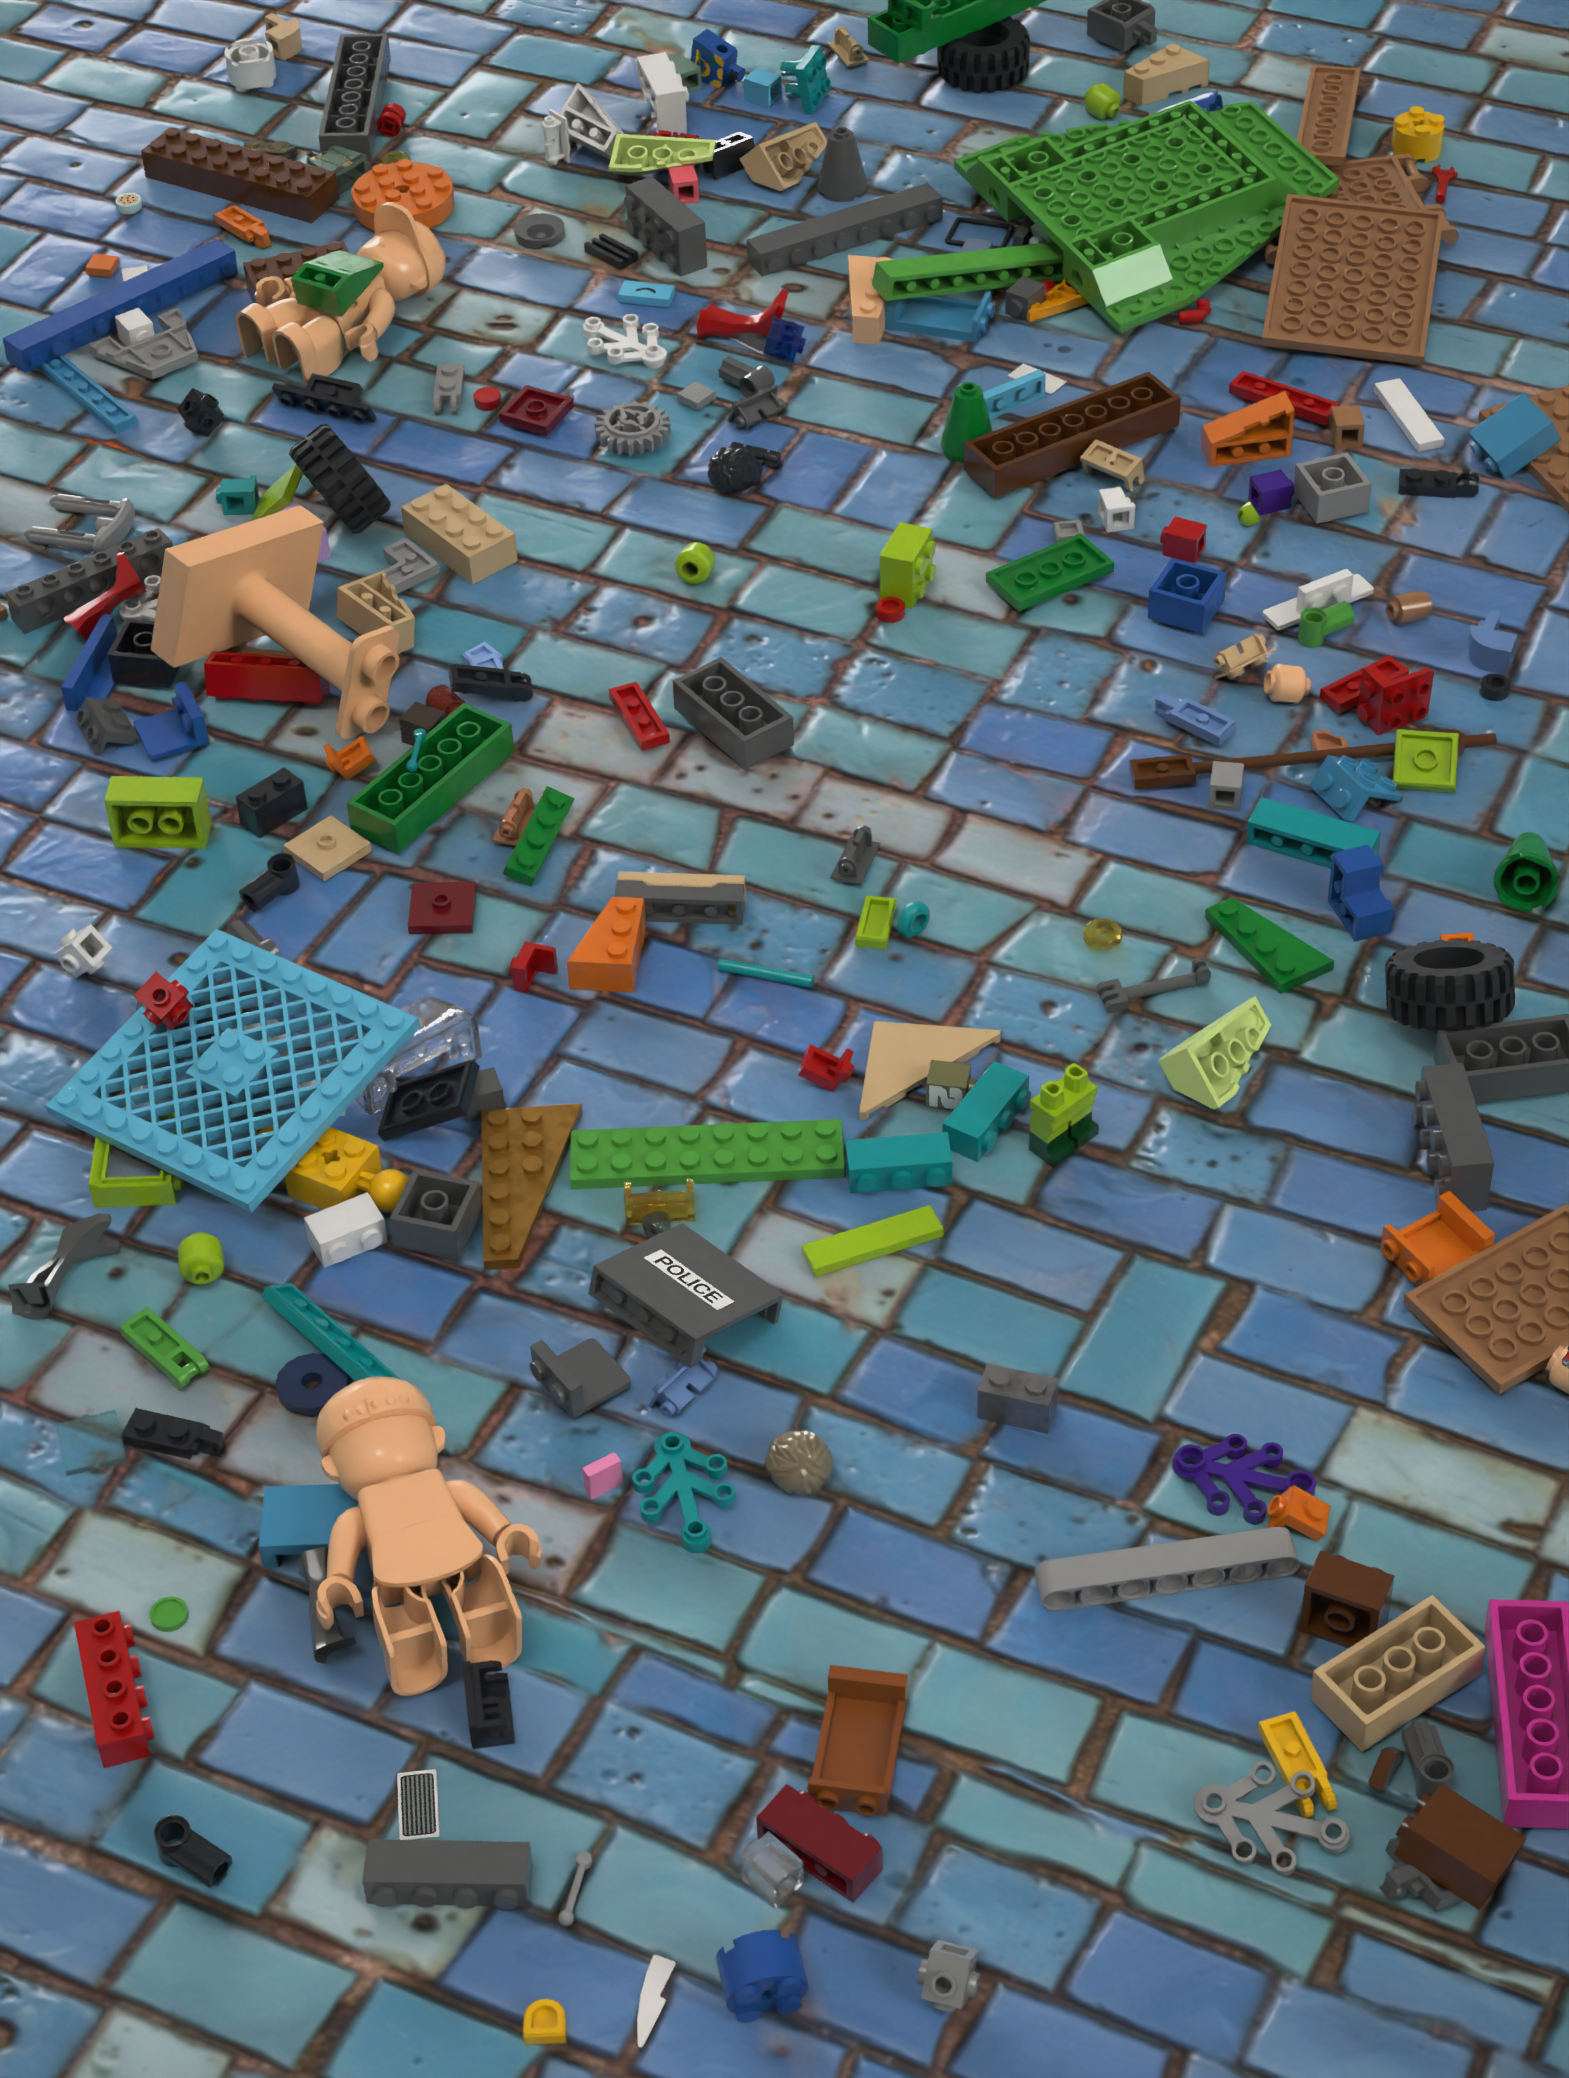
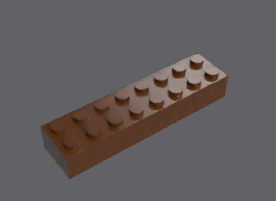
M169 127L141 151L146 178L308 223H313L339 200L336 172L325 170L322 167L307 165L300 161L285 159L281 156L270 155L259 150L244 148L237 144L200 136L197 133H189L178 128Z
M1146 372L964 442V470L996 498L1082 464L1080 456L1095 439L1121 449L1179 426L1181 398L1153 374Z

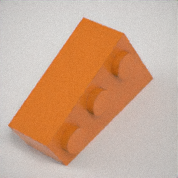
M1281 392L1202 425L1201 449L1209 466L1216 467L1291 456L1295 410L1286 392Z
M612 897L567 960L570 990L634 993L646 930L644 898Z

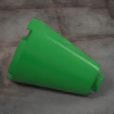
M972 382L962 383L955 388L940 441L943 454L947 458L964 463V442L993 432L981 387Z
M1526 832L1520 834L1507 851L1494 874L1493 883L1499 899L1512 909L1526 912L1532 911V908L1539 906L1543 908L1549 905L1558 891L1559 875L1545 841L1536 833Z

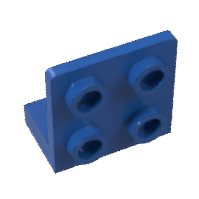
M185 681L174 684L176 697L172 698L174 709L133 722L134 728L150 760L165 758L172 754L209 744L204 716Z

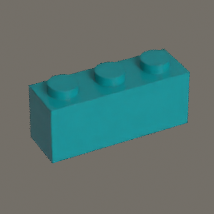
M994 1061L942 1123V1132H948L950 1150L976 1162L982 1158L986 1151L990 1152L1003 1130L1007 1131L1011 1127L1014 1117L1019 1110H1024L1028 1106L1031 1099L1029 1075Z
M948 1132L845 1140L846 1169L850 1194L952 1185V1156Z

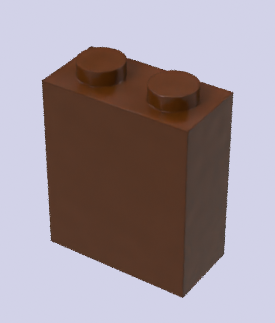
M1441 1783L1432 1796L1425 1793L1421 1797L1413 1811L1416 1817L1414 1818L1408 1814L1396 1832V1836L1401 1838V1841L1394 1854L1480 1910L1512 1867L1527 1838Z

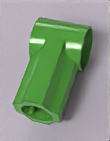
M1344 600L1323 610L1319 608L1304 609L1301 612L1298 641L1300 644L1307 647H1318L1323 644L1326 635L1354 624L1355 614L1352 611L1351 605Z

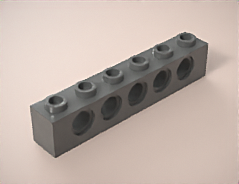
M156 528L128 541H123L112 548L97 552L86 559L71 563L67 567L53 573L45 574L41 578L27 584L19 585L17 588L5 592L11 619L24 634H27L62 619L67 614L96 599L114 587L117 578L116 555L124 552L142 584L148 576H161L165 549L173 547V542L160 528Z

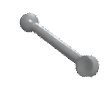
M580 1852L576 1856V1865L578 1867L565 1910L561 1911L558 1916V1920L563 1926H569L574 1922V1914L572 1912L585 1870L589 1869L592 1865V1856L588 1852Z

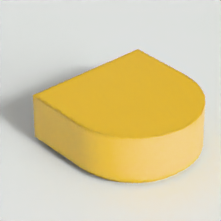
M540 1999L530 2004L524 2013V2045L566 2043V2015L561 2004L552 1999Z

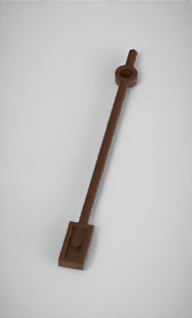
M1454 729L1439 731L1459 733L1458 757L1464 753L1465 748L1493 746L1497 743L1495 733L1465 736L1460 731ZM1395 743L1193 762L1191 754L1130 760L1129 770L1135 789L1196 783V774L1212 773L1213 761L1244 763V770L1319 763L1324 762L1327 755L1335 757L1346 755L1352 759L1394 755Z

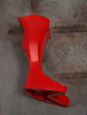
M782 289L768 308L757 316L735 314L715 306L712 301L708 309L700 310L697 322V340L709 335L727 338L740 333L751 332L775 339L789 292Z
M124 552L116 555L117 578L114 587L62 617L67 623L74 626L86 641L102 614L110 615L121 602L147 592Z

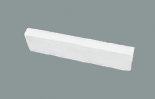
M1400 378L1374 383L1375 394L1417 452L1444 447V437Z

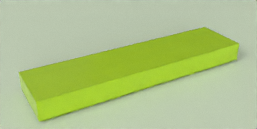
M927 1205L801 1245V1250L814 1277H818L944 1237V1228L931 1205Z

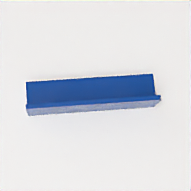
M102 614L63 682L61 690L66 710L78 711L82 708L86 697L105 699L109 698L116 683L112 680L107 654L117 637L114 615Z

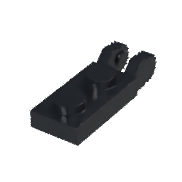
M1400 469L1398 493L1399 495L1473 498L1479 492V485H1477L1479 474L1467 469H1463L1458 473L1445 470Z
M461 664L450 665L449 681L451 692L489 695L491 697H511L516 702H527L532 699L533 689L530 687L532 685L530 675L509 671V669Z

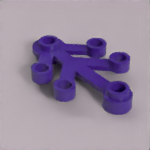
M1231 1434L1226 1437L1225 1441L1204 1450L1197 1445H1184L1179 1448L1172 1459L1174 1472L1183 1479L1194 1480L1207 1498L1206 1507L1208 1512L1215 1516H1222L1228 1512L1230 1498L1226 1492L1217 1488L1210 1476L1223 1479L1244 1507V1520L1253 1525L1264 1522L1266 1518V1505L1254 1496L1247 1485L1284 1493L1291 1486L1295 1485L1313 1496L1315 1495L1316 1479L1307 1471H1293L1287 1478L1253 1471V1469L1262 1465L1269 1468L1281 1465L1283 1448L1277 1443H1266L1260 1450L1245 1456L1247 1440L1242 1435ZM1231 1445H1238L1240 1448H1232ZM1272 1453V1454H1275V1455H1277V1456H1275V1457H1270V1456H1268V1455H1266V1454ZM1225 1456L1237 1459L1228 1464L1215 1462ZM1214 1501H1220V1502H1222L1223 1504L1217 1505V1504H1214L1213 1502H1214ZM1250 1510H1258L1260 1513H1251Z

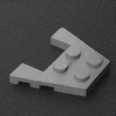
M179 308L158 316L159 325L166 331L123 348L110 336L89 344L91 355L150 379L163 377L171 371L186 367L190 363L199 360L197 349L187 330L186 322L182 318Z

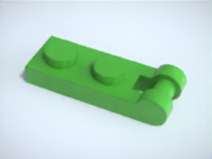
M148 1307L119 1326L121 1336L161 1370L178 1390L190 1384L189 1379L195 1375L201 1376L210 1370L204 1356ZM185 1360L187 1362L182 1368L178 1366L180 1362Z

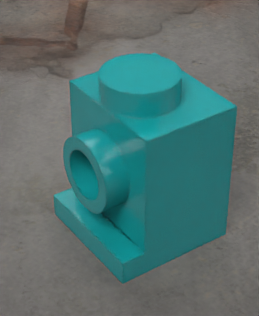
M250 475V478L222 479L221 486L216 488L217 504L222 505L223 515L254 514L260 498L256 475Z

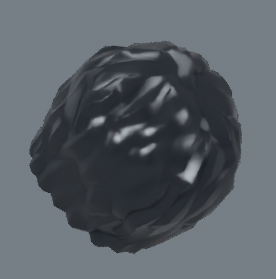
M738 446L721 447L709 460L708 478L710 483L723 494L728 492L742 493L760 483L763 470L762 463L744 448H738Z

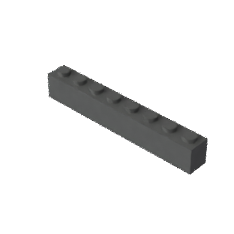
M925 183L746 239L747 262L761 276H765L943 219V197L932 186Z

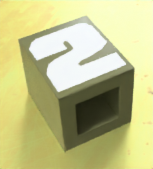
M931 1060L926 1081V1107L954 1110L977 1082L976 1078H971V1064Z

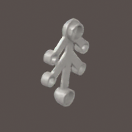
M1259 1761L1253 1765L1249 1775L1228 1787L1220 1784H1208L1197 1792L1194 1799V1807L1198 1817L1207 1824L1218 1825L1232 1848L1233 1859L1236 1863L1243 1866L1250 1865L1255 1861L1257 1856L1256 1846L1251 1839L1242 1836L1233 1818L1247 1821L1251 1824L1272 1858L1274 1871L1282 1876L1290 1875L1295 1871L1297 1866L1296 1856L1292 1850L1283 1846L1273 1828L1318 1839L1320 1847L1330 1854L1342 1853L1350 1844L1349 1827L1339 1818H1328L1323 1822L1278 1811L1299 1798L1306 1799L1313 1795L1315 1792V1779L1307 1771L1296 1772L1292 1776L1290 1784L1253 1805L1239 1802L1238 1800L1257 1788L1266 1789L1271 1787L1276 1780L1273 1765L1267 1761ZM1266 1769L1271 1773L1269 1779L1262 1781L1256 1777V1773L1259 1770ZM1306 1779L1310 1782L1311 1786L1307 1790H1299L1295 1786L1296 1782ZM1216 1797L1222 1801V1804L1219 1808L1212 1809L1207 1806V1801L1210 1798ZM1331 1827H1336L1341 1831V1836L1337 1839H1331L1326 1835V1831ZM1241 1846H1248L1252 1850L1248 1857H1240L1236 1852ZM1281 1856H1287L1292 1860V1863L1289 1867L1282 1868L1277 1865V1859Z

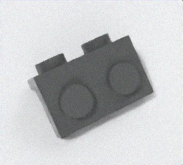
M86 697L82 708L77 712L76 723L94 754L101 755L107 742L135 744L138 734L119 702L110 698L96 699Z

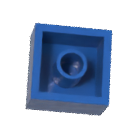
M1171 558L1149 590L1148 619L1202 634L1224 602L1226 572Z

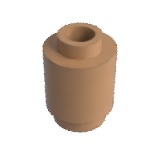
M1421 591L1391 596L1386 605V614L1396 625L1423 620L1432 612V601L1429 594Z

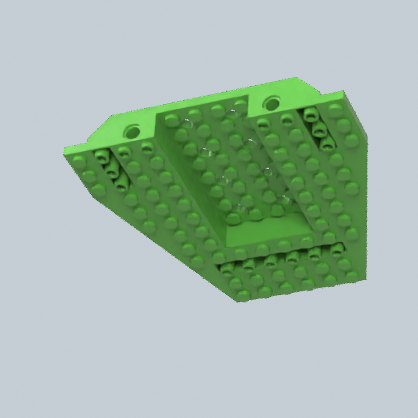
M1188 100L1133 122H1130L1129 119L1119 121V125L1107 127V123L1067 128V132L1062 134H1052L1051 131L1041 132V137L1030 138L1029 134L1020 135L954 160V169L1007 222L1027 215L1063 250V277L1119 333L1187 307L1279 235L1287 194L1326 198L1339 188V178L1252 101L1223 105L1221 110L1208 112L1206 108H1202L1193 101Z

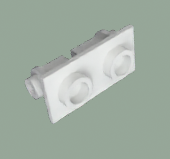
M550 109L549 116H546L542 122L544 140L548 142L544 144L545 160L548 161L549 165H556L560 159L570 163L567 118Z

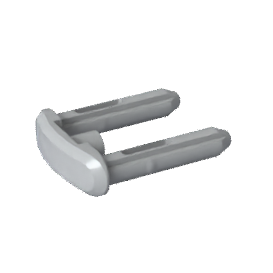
M57 494L50 498L51 506L57 510L114 518L98 517L95 523L96 535L33 526L25 530V537L33 543L90 550L95 553L118 545L127 535L135 519L134 505L128 498H123L118 502Z

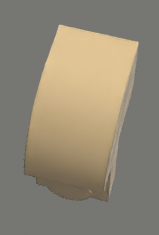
M273 13L264 16L266 24L265 37L266 41L270 42L273 46L274 57L285 61L298 54L302 49L299 21L296 18L286 21Z

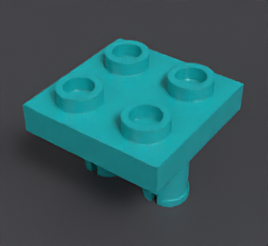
M812 45L801 61L782 60L780 64L782 76H796L797 83H786V98H801L804 114H813L831 88V81L827 77L826 57L823 55L821 45Z

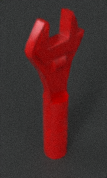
M1441 164L1432 168V173L1438 180L1435 201L1438 204L1445 202L1448 182L1458 176V172H1455L1452 166L1450 170L1440 169Z

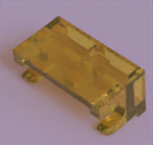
M693 1178L686 1179L687 1191L670 1192L660 1190L650 1193H632L631 1182H624L626 1225L695 1222Z

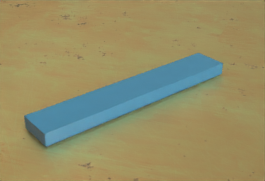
M64 355L58 356L57 359L51 362H44L37 368L115 435L139 424L138 418L134 413Z

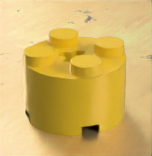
M1412 106L1408 112L1398 115L1393 125V155L1411 154L1415 161L1417 159H1425V163L1439 158L1443 145L1445 117L1424 111V108L1420 106Z

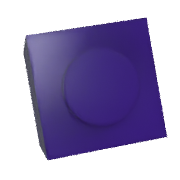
M1282 470L1250 476L1248 500L1259 515L1291 508L1292 496H1294L1295 488L1292 480L1288 479Z

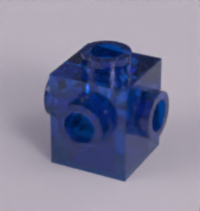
M774 317L763 353L776 357L779 360L794 363L796 354H802L806 343V338L802 337L805 327L792 321Z

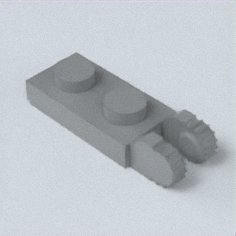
M446 363L437 365L433 393L434 414H441L442 404H449L451 414L458 413L459 404L462 401L465 377L464 364Z

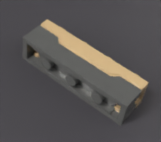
M619 871L614 897L644 898L646 922L743 925L746 904L745 875Z

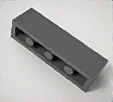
M368 1839L362 1879L367 1904H376L382 1907H389L394 1904L417 1905L424 1908L435 1905H456L460 1908L497 1906L502 1909L529 1907L533 1870L530 1842Z

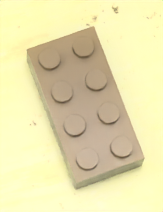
M448 484L439 486L433 491L401 506L404 534L472 585L518 561L515 533Z
M1431 1595L1314 1670L1310 1699L1363 1752L1481 1675L1486 1646Z

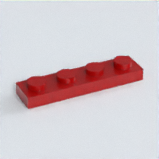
M1241 371L1229 384L1230 394L1254 402H1260L1285 391L1295 410L1294 416L1325 426L1330 423L1331 406H1340L1338 402L1245 371Z

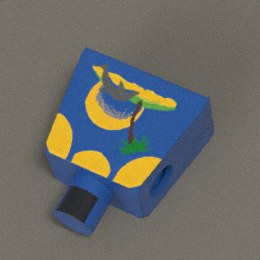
M705 29L693 39L691 61L701 67L702 83L722 88L731 80L740 82L745 75V68L736 64L737 49L709 29Z

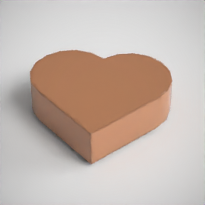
M1317 730L1311 734V751L1348 747V741L1345 738L1334 736L1327 730Z

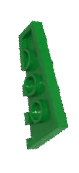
M1232 897L1206 908L1205 919L1280 994L1326 974L1334 968V960Z

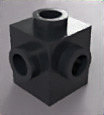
M194 388L189 391L177 408L185 421L184 425L193 433L201 432L207 436L212 433L214 428L218 427L224 416L216 398Z

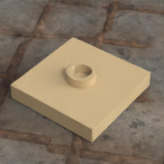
M332 815L283 845L284 853L292 855L297 863L324 882L372 852L369 841Z

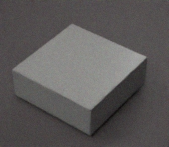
M696 381L677 393L678 402L696 411H699L716 399L714 390Z
M1081 520L1053 522V534L1056 543L1080 533L1085 536Z

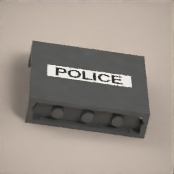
M683 1223L594 1265L588 1293L689 1368L700 1363L705 1339L756 1313H759L762 1318H766L773 1324L777 1323L784 1295Z

